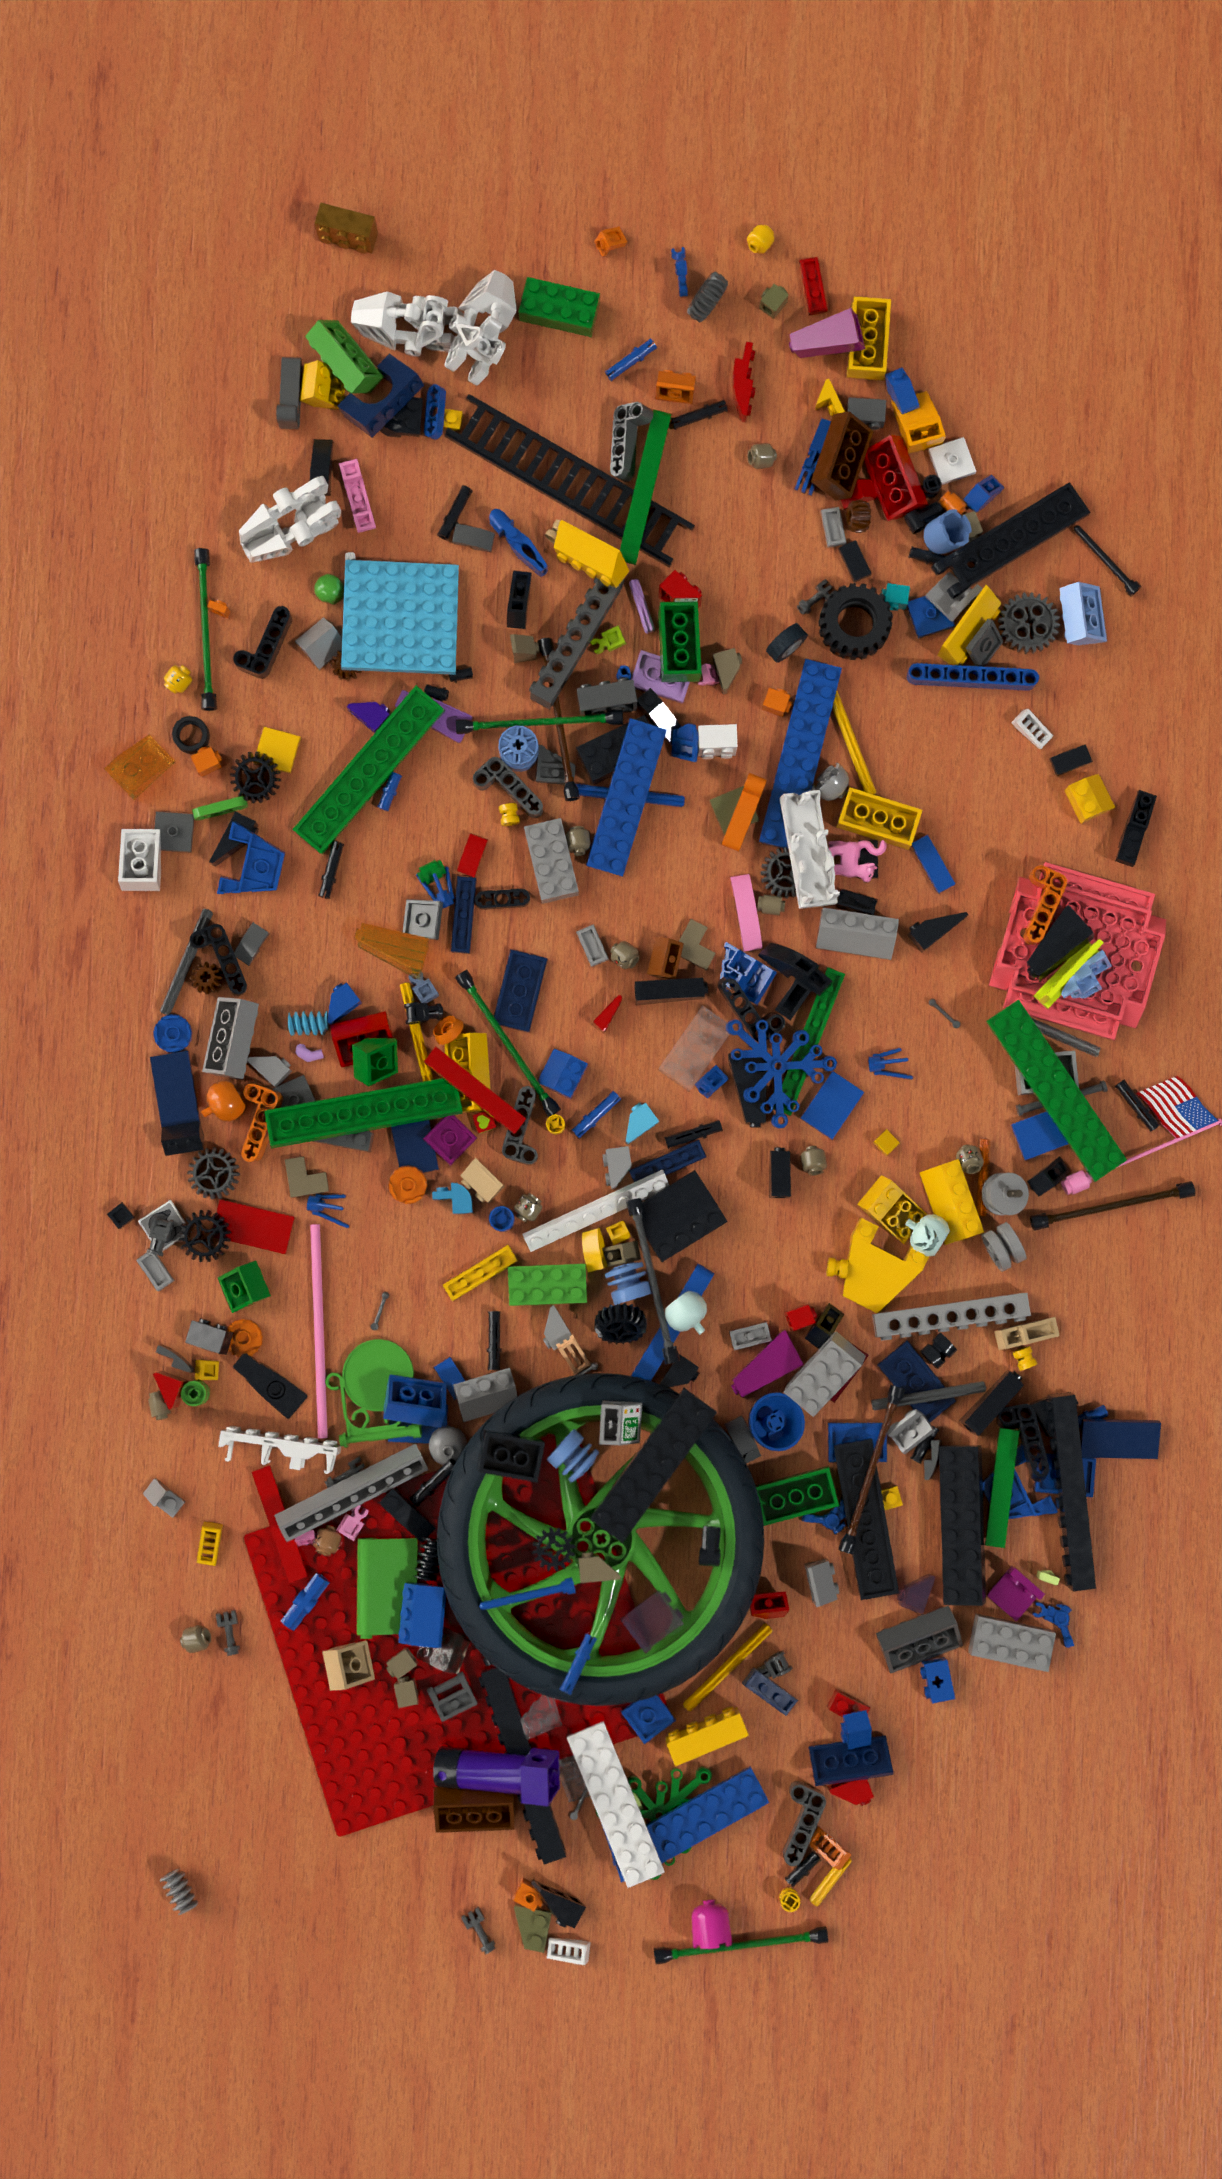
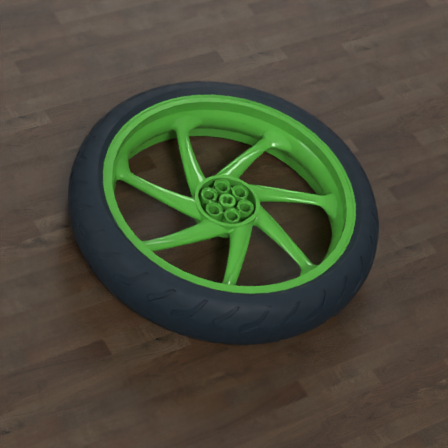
M608 1373L582 1374L550 1381L519 1395L495 1412L469 1440L452 1469L442 1497L437 1528L439 1569L449 1604L460 1626L479 1652L503 1674L534 1692L563 1702L594 1706L626 1704L654 1697L682 1684L706 1667L733 1638L751 1606L761 1575L764 1554L762 1509L757 1488L743 1456L732 1439L714 1419L711 1420L685 1456V1459L700 1477L708 1493L713 1508L711 1515L648 1508L625 1541L621 1543L590 1520V1516L635 1455L610 1478L587 1505L583 1503L577 1480L575 1479L572 1483L568 1480L573 1472L570 1470L565 1476L562 1475L566 1467L563 1463L558 1467L567 1529H560V1533L567 1531L566 1537L573 1538L569 1542L575 1545V1548L571 1549L575 1556H569L573 1562L565 1569L515 1592L504 1590L491 1577L485 1545L486 1522L489 1512L494 1511L535 1539H537L536 1535L543 1536V1529L548 1533L549 1528L552 1526L520 1512L503 1500V1476L477 1471L476 1466L484 1429L541 1439L551 1433L555 1435L556 1446H558L573 1429L577 1430L587 1422L601 1421L602 1401L642 1403L641 1429L651 1434L679 1395V1393L672 1389L638 1377ZM581 1522H590V1530L582 1531L580 1529ZM662 1526L721 1527L719 1543L721 1551L719 1567H713L708 1584L692 1611L685 1609L658 1562L636 1532L637 1529ZM552 1527L553 1531L556 1532L557 1528ZM604 1533L606 1541L598 1543L596 1535ZM556 1536V1541L560 1544L566 1543L561 1537ZM549 1537L545 1538L542 1543L546 1545L549 1542ZM580 1541L588 1543L589 1546L586 1551L578 1550L577 1545ZM551 1544V1548L556 1551L560 1549L559 1547H556L555 1544ZM614 1545L622 1547L620 1555L612 1554L611 1549ZM594 1552V1555L602 1553L604 1561L620 1574L621 1580L601 1582L597 1611L590 1633L597 1641L591 1650L590 1659L586 1661L572 1694L569 1695L559 1689L575 1659V1652L580 1647L568 1650L559 1649L544 1642L519 1623L512 1615L511 1608L534 1599L486 1610L480 1609V1603L558 1585L564 1579L570 1577L573 1578L574 1585L579 1584L578 1557H582V1553ZM628 1561H631L646 1576L666 1602L673 1615L672 1622L665 1636L647 1647L620 1655L601 1656L599 1649L622 1586Z

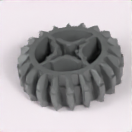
M717 272L712 273L688 306L687 314L698 322L704 321L727 289L728 280Z
M784 847L783 853L777 848V855L774 852H770L769 855L772 859L765 857L764 861L767 864L761 865V868L765 870L761 871L760 875L766 876L761 881L762 883L768 882L765 886L766 890L770 887L773 888L771 890L772 895L775 891H778L777 896L781 897L782 893H785L784 897L788 899L789 893H791L794 898L796 897V888L792 866L780 861V859H790L788 848ZM775 863L779 874L772 879L771 866ZM783 869L791 870L789 877L787 875L781 876ZM781 881H786L790 885H792V887H782L777 883H780Z
M213 1147L212 1153L206 1148V1155L199 1151L200 1159L197 1157L192 1158L196 1162L195 1165L189 1163V1167L194 1169L193 1171H187V1174L193 1175V1177L188 1179V1182L195 1181L191 1188L196 1189L199 1187L196 1191L198 1195L204 1191L203 1198H207L209 1193L212 1200L215 1199V1194L221 1199L222 1192L228 1196L229 1191L227 1188L235 1190V1187L231 1184L232 1182L236 1184L239 1182L234 1179V1176H240V1173L234 1172V1170L239 1168V1165H232L236 1162V1159L232 1158L229 1160L231 1153L228 1152L223 1156L224 1149H220L217 1154L216 1147ZM213 1158L222 1159L227 1167L218 1168ZM207 1160L206 1171L199 1174L200 1167ZM212 1169L221 1171L218 1172L215 1179L212 1176H207L210 1175ZM229 1172L227 1181L220 1187L221 1177ZM210 1179L215 1189L206 1188L200 1180Z

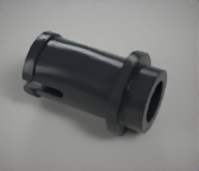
M472 668L456 669V674H449L450 682L457 683L460 680L473 679Z
M427 684L424 690L429 697L440 699V702H443V700L447 701L449 696V690L446 687L439 688Z

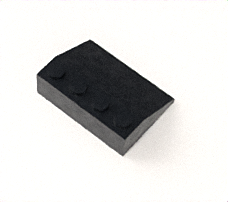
M695 1170L642 1202L644 1213H642V1226H644L645 1236L661 1262H664L728 1222Z

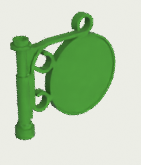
M382 1339L366 1341L358 1345L349 1354L344 1363L342 1376L338 1373H331L326 1377L325 1383L329 1389L339 1390L341 1388L343 1414L347 1427V1433L343 1432V1435H339L341 1447L348 1448L349 1443L364 1441L371 1442L407 1436L413 1438L422 1437L421 1425L413 1423L406 1427L399 1426L401 1422L397 1421V1423L392 1425L366 1428L370 1421V1415L367 1410L375 1412L384 1411L389 1374L414 1378L413 1363L406 1351L399 1345ZM333 1376L339 1378L340 1387H332L330 1385V1379ZM345 1391L349 1398L361 1407V1409L353 1413L352 1420H356L358 1413L366 1415V1420L361 1428L353 1425L348 1418ZM384 1419L385 1423L388 1424L389 1421Z

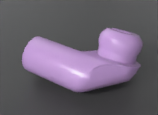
M304 1044L296 1046V1055L306 1062L324 1058L322 1049L311 1052Z

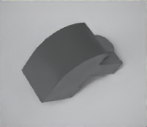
M742 1416L725 1424L732 1441L746 1463L761 1456Z

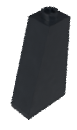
M1069 905L1064 908L1027 961V972L1033 979L1043 980L1094 939V932Z
M703 978L636 981L634 984L636 1005L704 999L705 994H708L707 982L703 981Z
M728 1053V1062L745 1124H750L751 1128H761V1124L766 1123V1114L760 1110L761 1104L766 1102V1086L760 1091L759 1100L753 1103L745 1101L743 1093L745 1089L754 1087L767 1071L747 1073L745 1071V1064L748 1062H767L761 1057L733 1060L731 1053ZM734 1053V1056L739 1058L740 1053ZM749 1064L748 1069L753 1071L754 1066ZM751 1091L750 1097L755 1098V1092Z
M1006 1371L959 1421L972 1434L979 1436L1024 1386L1021 1382L1022 1378L1015 1371L1012 1373Z

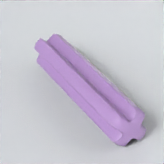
M638 579L631 580L629 585L646 634L652 633L655 628Z

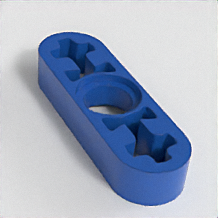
M437 384L431 385L427 391L424 425L425 435L433 440L439 439L443 433L446 390ZM435 408H437V414L433 416V411Z

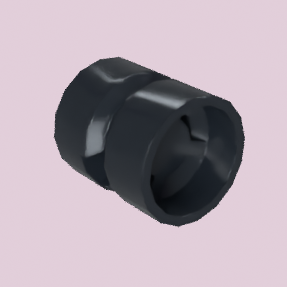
M939 1333L932 1339V1344H927L920 1351L936 1369H939L946 1362V1357L950 1358L957 1352L955 1346L942 1333Z

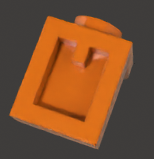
M618 226L601 230L595 239V244L603 257L612 249L625 247L627 240Z

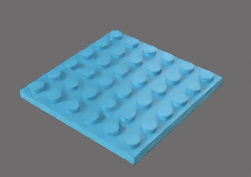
M345 560L341 670L456 674L459 565Z

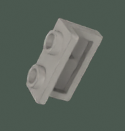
M915 1409L906 1413L905 1418L900 1422L892 1424L887 1435L894 1440L901 1452L906 1454L935 1432L925 1415Z

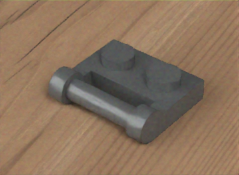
M463 1671L457 1673L456 1677L436 1687L431 1686L427 1688L442 1722L478 1704ZM461 1683L462 1689L439 1700L438 1694Z

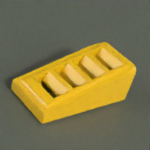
M206 1521L203 1523L196 1563L216 1566L223 1524ZM205 1538L216 1539V1541L205 1540ZM204 1546L214 1547V1550L204 1548ZM202 1553L211 1554L213 1558L202 1556Z

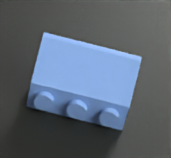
M1076 582L1060 588V601L1063 610L1062 618L1065 625L1067 643L1085 645L1107 642L1100 587Z

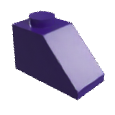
M377 702L350 703L347 705L348 711L374 734L390 716V710L384 704L379 705Z

